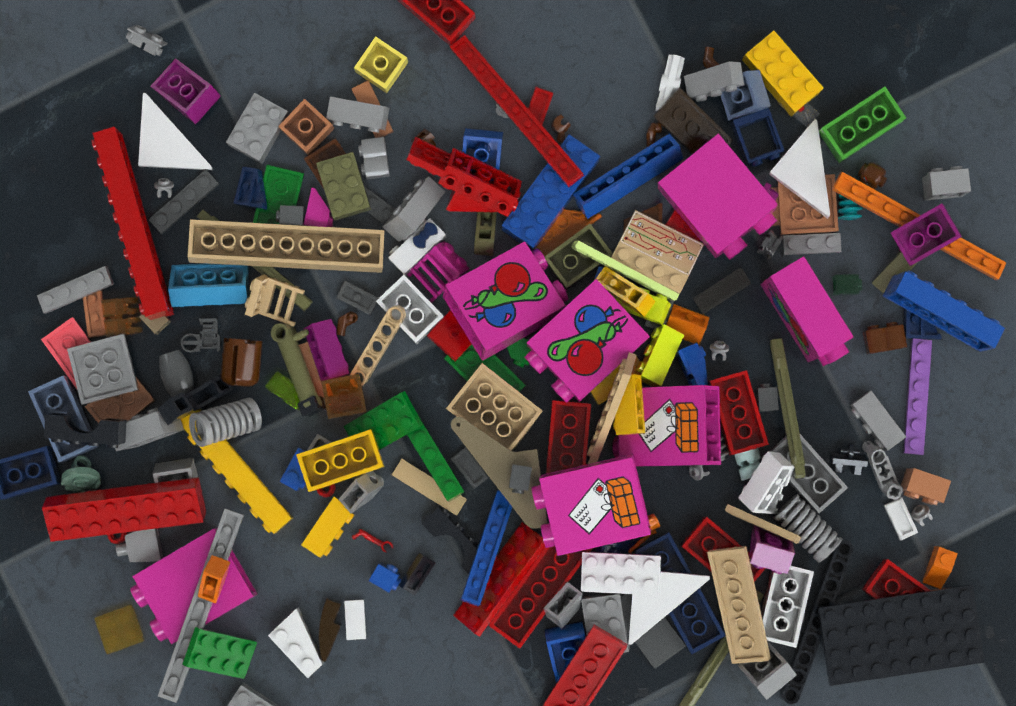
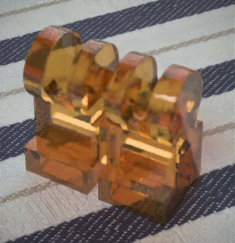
M138 297L101 300L103 317L107 319L104 320L107 338L120 334L132 335L142 333V327H131L133 323L141 322L140 317L123 319L124 314L133 315L140 312L139 308H129V305L139 303Z

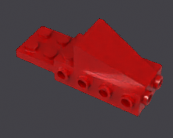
M417 137L413 140L406 160L414 166L426 169L432 175L440 176L438 183L445 189L452 190L446 210L498 212L507 217L511 211L514 212L519 203L518 199L521 195V180L455 148L452 149L451 153H448Z

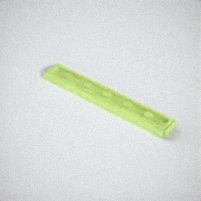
M574 241L572 249L653 292L667 297L670 301L677 300L679 294L580 241Z

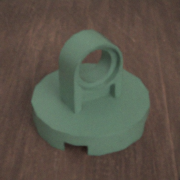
M85 456L76 457L71 468L63 472L61 476V485L65 486V490L73 493L85 492V490L91 488L92 491H95L101 484L99 472L91 469V462ZM77 462H82L85 467H78Z

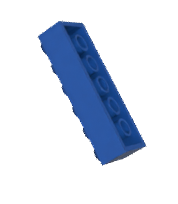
M570 134L560 147L583 172L584 176L568 187L547 163L519 201L516 210L512 211L502 224L503 232L520 244L526 242L531 251L538 246L574 197L573 194L580 189L599 163L600 155Z
M905 271L892 276L883 297L979 352L996 348L1005 329L1000 325L999 321L983 316L984 313L982 311L969 308L966 302L959 299L955 300L950 297L951 294L947 291L934 288L933 283L917 278L918 275L911 271Z

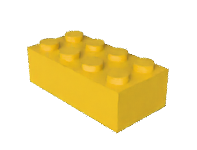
M775 31L771 32L747 52L742 59L751 71L760 70L765 87L791 117L823 90V86Z
M371 429L296 454L308 492L385 467L373 430Z

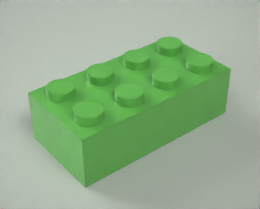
M883 87L819 130V135L838 163H841L902 123L906 117L887 88Z

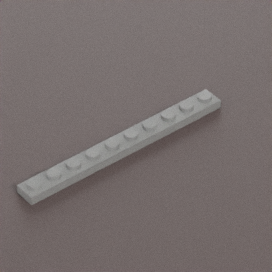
M224 509L203 571L212 555L228 561L244 517L243 514ZM203 571L158 697L175 703L178 702L189 671V667L182 665L194 629L195 627L204 629L213 602L198 597Z

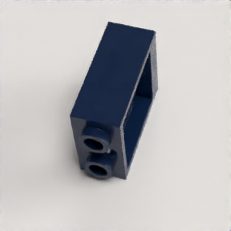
M769 108L731 122L746 166L752 165V167L763 164L762 161L769 158L772 161L781 157L780 154L784 152V148ZM765 120L775 150L750 158L740 128Z

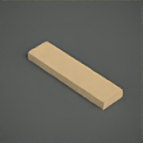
M404 459L400 460L392 473L394 477L456 516L467 500L460 495L448 502L434 478Z
M729 504L725 508V512L799 544L801 537Z

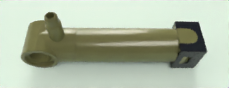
M275 324L271 329V337L279 346L300 401L297 405L301 415L313 416L327 409L322 396L317 394L297 342L309 335V331L305 329L297 333L295 327L291 325Z

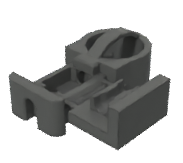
M199 319L200 325H203V331H200V334H186L181 339V347L186 352H201V349H217V352H220L221 336L218 335V319ZM204 322H213V324H204ZM192 336L197 341H185V339ZM184 345H197L194 350H188Z

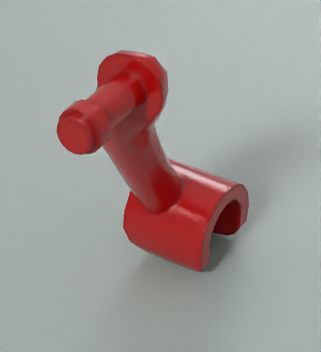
M359 529L358 533L352 535L353 540L362 535L368 541L380 546L382 551L386 553L387 551L384 549L386 543H389L393 548L392 542H383L362 529Z

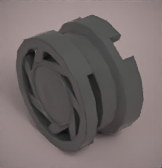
M770 229L761 242L757 253L760 255L768 254L767 259L770 260L780 245L783 236L777 238L774 231Z

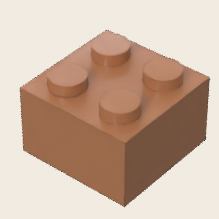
M306 99L278 126L308 156L334 130L333 124Z
M906 468L901 487L903 488L904 496L912 499H919L920 497L923 498L922 502L937 505L938 503H944L951 481L916 468Z

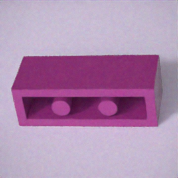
M332 319L313 323L303 328L309 331V335L306 338L321 383L349 374L348 363L344 359L342 345L338 341L336 327Z

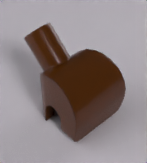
M561 114L551 124L552 130L557 133V143L564 142L565 132L571 126L569 122L565 125L561 124V120L564 118Z

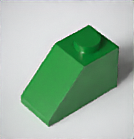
M525 338L507 347L510 358L514 360L513 364L521 368L524 365H529V362L524 357L531 351L527 346L529 340Z

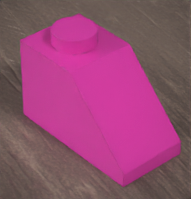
M311 188L304 226L332 227L334 221L331 216L332 213L317 190Z

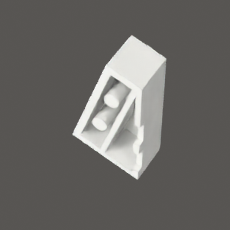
M768 451L763 456L758 468L753 472L747 485L742 489L739 499L753 513L777 514L778 509L776 505L778 500L781 501L784 496L781 492L783 487L788 485L794 466L781 453Z
M299 607L268 635L307 678L324 663Z

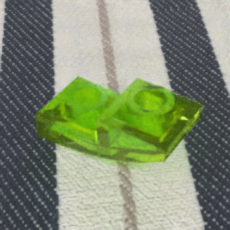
M277 371L265 385L266 388L281 397L285 403L299 410L297 403L300 401L292 381Z

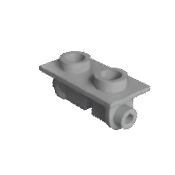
M134 25L127 29L131 31L126 35L128 42L139 48L142 47L143 42L146 43L143 50L154 56H160L163 51L161 47L168 44L163 41L161 36L146 32V29L140 25Z

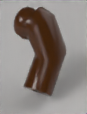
M705 47L703 65L706 69L720 65L713 58V47Z
M653 122L650 124L646 133L647 147L656 142V133L662 132V125L660 123Z
M350 311L340 316L336 335L345 336L346 327L355 323L358 320V315Z

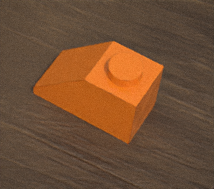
M934 546L922 583L941 589L952 572L958 553Z
M211 556L203 571L198 597L217 603L228 574L229 561Z

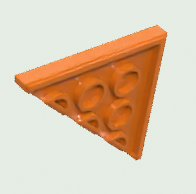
M564 209L536 248L545 257L588 224L592 225L602 218L601 214H595L587 219L581 211Z

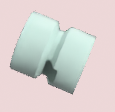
M758 448L734 455L737 465L741 466L739 469L741 480L750 479L753 472L760 465L759 460L761 456Z

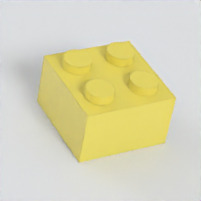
M375 36L354 69L357 74L385 93H388L408 64V59Z

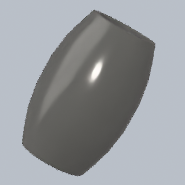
M176 350L159 356L160 376L170 397L193 391L194 378L192 370L180 350Z

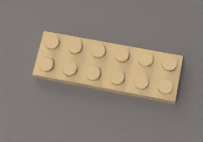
M629 352L627 359H622L613 388L610 390L607 403L604 405L602 416L598 421L595 434H593L587 452V456L590 457L588 464L598 461L631 377L636 355Z
M747 547L709 550L707 552L732 664L769 661L771 657Z

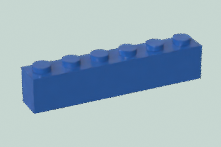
M670 134L664 136L575 192L573 195L578 208L589 219L681 161L683 156L680 145Z

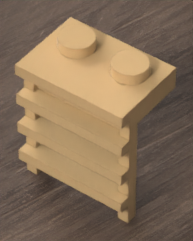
M265 274L253 279L250 285V297L245 302V315L253 317L261 314L294 327L296 322L291 321L290 317L297 293L304 294L305 290L300 289L298 286L289 285L287 282L278 281L276 278H270ZM276 285L281 286V291L275 312L272 314L269 313ZM289 289L292 290L285 317L283 318L279 315L286 291Z

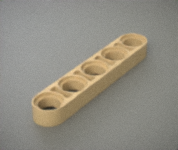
M395 305L386 312L350 374V382L354 386L360 387L368 382L406 317V311L402 306ZM394 309L399 310L401 313L399 320L392 317ZM384 325L391 328L390 335L383 333L382 328ZM375 341L382 344L381 351L374 349L373 343ZM365 357L372 359L373 365L371 367L364 364ZM357 372L363 375V382L356 381L355 374Z

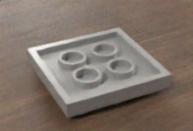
M125 334L67 349L81 405L139 390Z

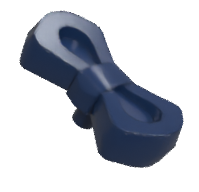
M425 223L424 230L419 235L413 237L415 247L420 249L426 248V240L430 236L438 234L437 226L433 223Z

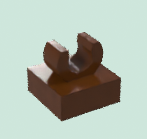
M425 128L415 136L436 146V143L433 141L435 137Z

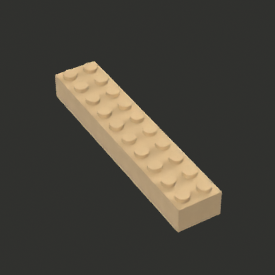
M190 220L189 263L382 273L384 230Z

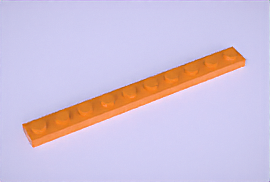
M844 172L839 174L832 189L898 227L921 216ZM959 238L940 249L994 280L1000 278L1006 265L1005 261L963 238Z

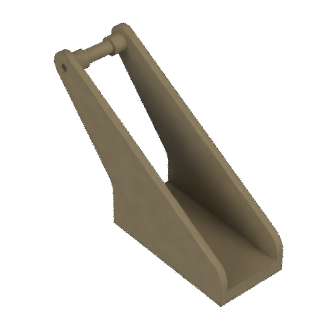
M462 417L454 418L451 421V428L524 523L530 528H541V525L547 524L546 509H536L532 494V487L540 485L539 478L541 477L537 449L520 452L510 451ZM512 465L532 467L529 490H524V494L513 493V488H509Z

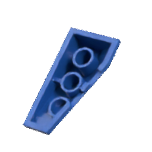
M695 343L677 351L675 356L689 386L708 385L704 359L706 353L702 345L698 346Z

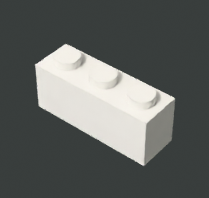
M430 218L427 221L424 219L414 234L404 238V243L400 247L395 246L389 252L391 255L388 257L389 260L405 276L435 245L446 238V234L437 226L438 234L430 236L426 240V248L420 249L415 247L413 237L419 235L424 230L425 223L435 224Z

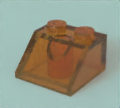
M359 374L321 381L328 419L367 412Z

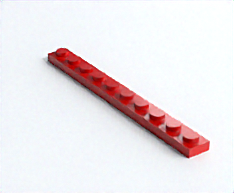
M465 35L450 46L453 53L568 187L584 176L583 172Z

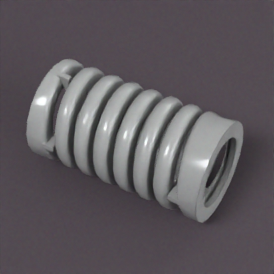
M245 398L233 403L195 412L189 418L192 438L200 447L231 439L232 437L235 438L238 435L242 436L245 433L249 434L251 431H258L262 425L260 409L252 398Z
M796 494L779 509L773 518L776 521H781L782 527H786L794 520L786 528L790 532L803 522L793 532L798 536L800 535L799 543H802L814 532L802 544V547L804 549L808 548L807 552L809 554L813 553V558L820 563L838 547L843 538L836 537L837 532L831 531V526L826 525V521L821 520V516L816 514L814 509H810V505L805 504V500L801 499L799 494Z

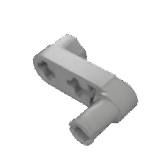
M872 441L864 442L862 449L867 453L880 490L890 499H899L903 488L896 479L888 456L879 446L874 445ZM879 464H882V466L885 468L884 474H881L882 469L879 466Z

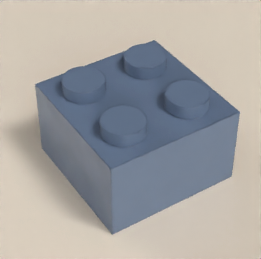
M760 70L743 72V86L737 87V90L733 92H722L721 99L728 120H735L771 106Z

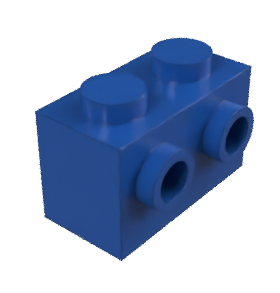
M302 448L297 449L280 480L281 483L296 491H299L300 488L304 489L306 485L296 454L305 452Z
M379 563L369 581L387 592H390L392 589L395 591L401 582L399 578L401 574L398 573L399 569L389 563L386 566L383 563Z

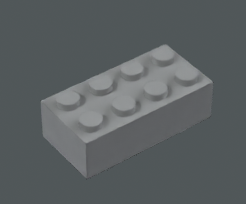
M800 434L806 475L804 478L795 479L793 470L789 484L816 513H820L848 487ZM784 437L769 452L781 453L791 463L787 437Z

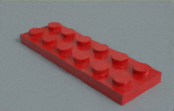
M522 522L495 558L480 606L478 607L463 601L453 616L480 637L544 550L543 537Z
M594 624L542 706H589L626 650L628 644Z

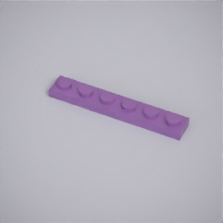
M911 340L904 433L906 438H904L903 453L924 455L932 340Z

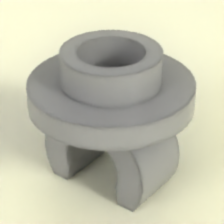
M161 178L154 184V187L158 189V198H161V191L163 190L167 191L168 198H171L174 183L168 178Z
M715 341L710 345L712 360H715V356L718 353L722 354L724 361L726 360V352L729 351V346L724 341Z
M692 465L689 467V474L695 480H701L703 476H708L710 472H703V465Z
M918 505L911 513L913 520L917 521L921 526L925 525L923 519L926 517L930 520L933 519L927 505Z

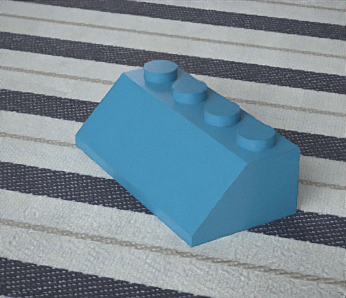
M207 263L172 265L168 287L171 307L244 304L249 297L248 266Z

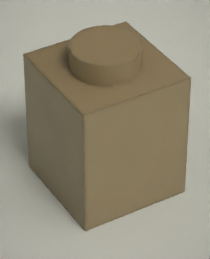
M142 314L139 316L157 335L171 323L166 316L153 320L148 319Z

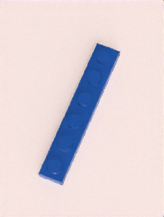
M499 490L495 494L460 599L478 607L481 604L512 510L511 504Z

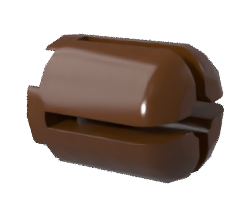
M224 338L221 366L222 381L228 385L249 387L257 384L260 378L263 341Z

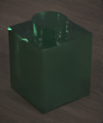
M859 274L834 275L832 277L833 296L857 295L862 290V280L859 279Z

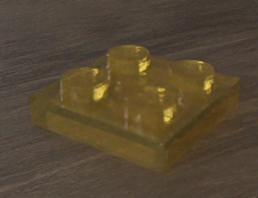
M132 605L94 618L106 654L145 641Z

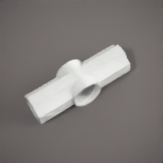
M678 55L668 56L665 72L662 75L659 86L660 93L655 111H658L680 87V76L685 58Z

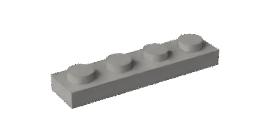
M104 266L39 294L37 297L43 313L47 314L112 286L114 282L108 267Z

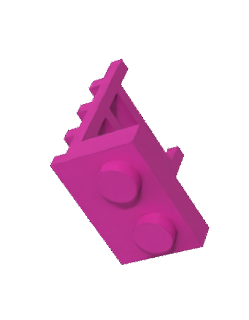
M443 241L435 245L410 270L407 276L411 277L414 274L433 295L430 299L433 303L444 292L445 285L464 275L470 268L467 266V262L454 252L453 246ZM427 260H429L436 267V269L446 278V280L448 281L446 284L428 266V264L426 263ZM420 267L439 286V291L418 270Z

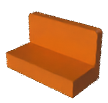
M674 304L666 325L682 333L684 340L699 345L710 317Z

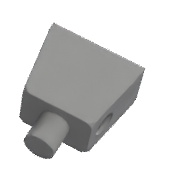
M374 471L368 472L355 479L339 498V501L352 514L369 502L384 486V480L380 475H376ZM357 492H362V493H363V494H361V495L358 496V497L356 496V493H357Z
M158 528L129 533L125 535L126 543L116 545L117 556L128 555L129 562H155L164 558Z
M567 582L544 607L547 618L560 628H563L579 610L583 593Z

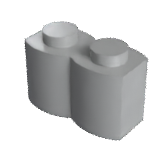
M378 137L361 140L362 145H358L360 157L363 156L364 164H361L362 175H366L367 180L390 177L385 138Z

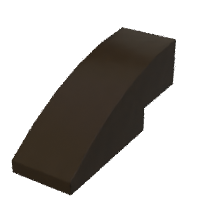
M327 598L325 601L319 627V646L321 659L324 662L327 661L342 624L335 622L342 603Z

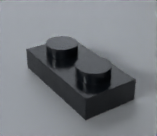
M419 553L398 586L416 595L435 562Z

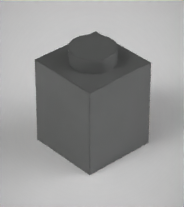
M280 205V210L276 212V222H279L280 225L304 226L305 208L303 206Z
M760 384V388L756 389V403L759 412L779 410L777 387H772V384Z
M512 465L509 488H513V493L524 494V490H529L532 467Z

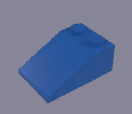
M465 128L462 152L500 170L503 132Z
M583 622L565 625L563 628L555 627L545 630L546 643L556 683L586 637Z

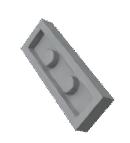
M840 233L783 236L782 239L783 256L842 252Z

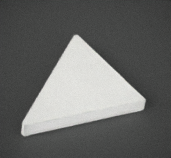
M143 93L138 166L213 170V167L146 93Z
M815 119L770 171L769 175L828 219L830 209L818 123Z
M660 571V595L632 594L628 644L632 645L710 579V576Z

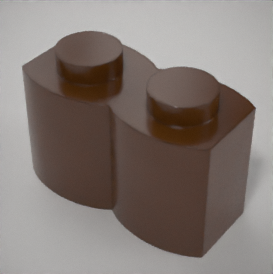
M897 322L887 323L885 328H879V325L867 327L868 330L863 332L867 354L907 347L903 324L898 325Z

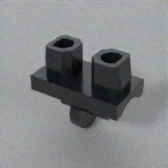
M848 443L847 448H840V453L831 452L830 455L835 473H844L845 465H851V474L862 475L864 467L868 465L866 456L860 455V449H854L853 443Z

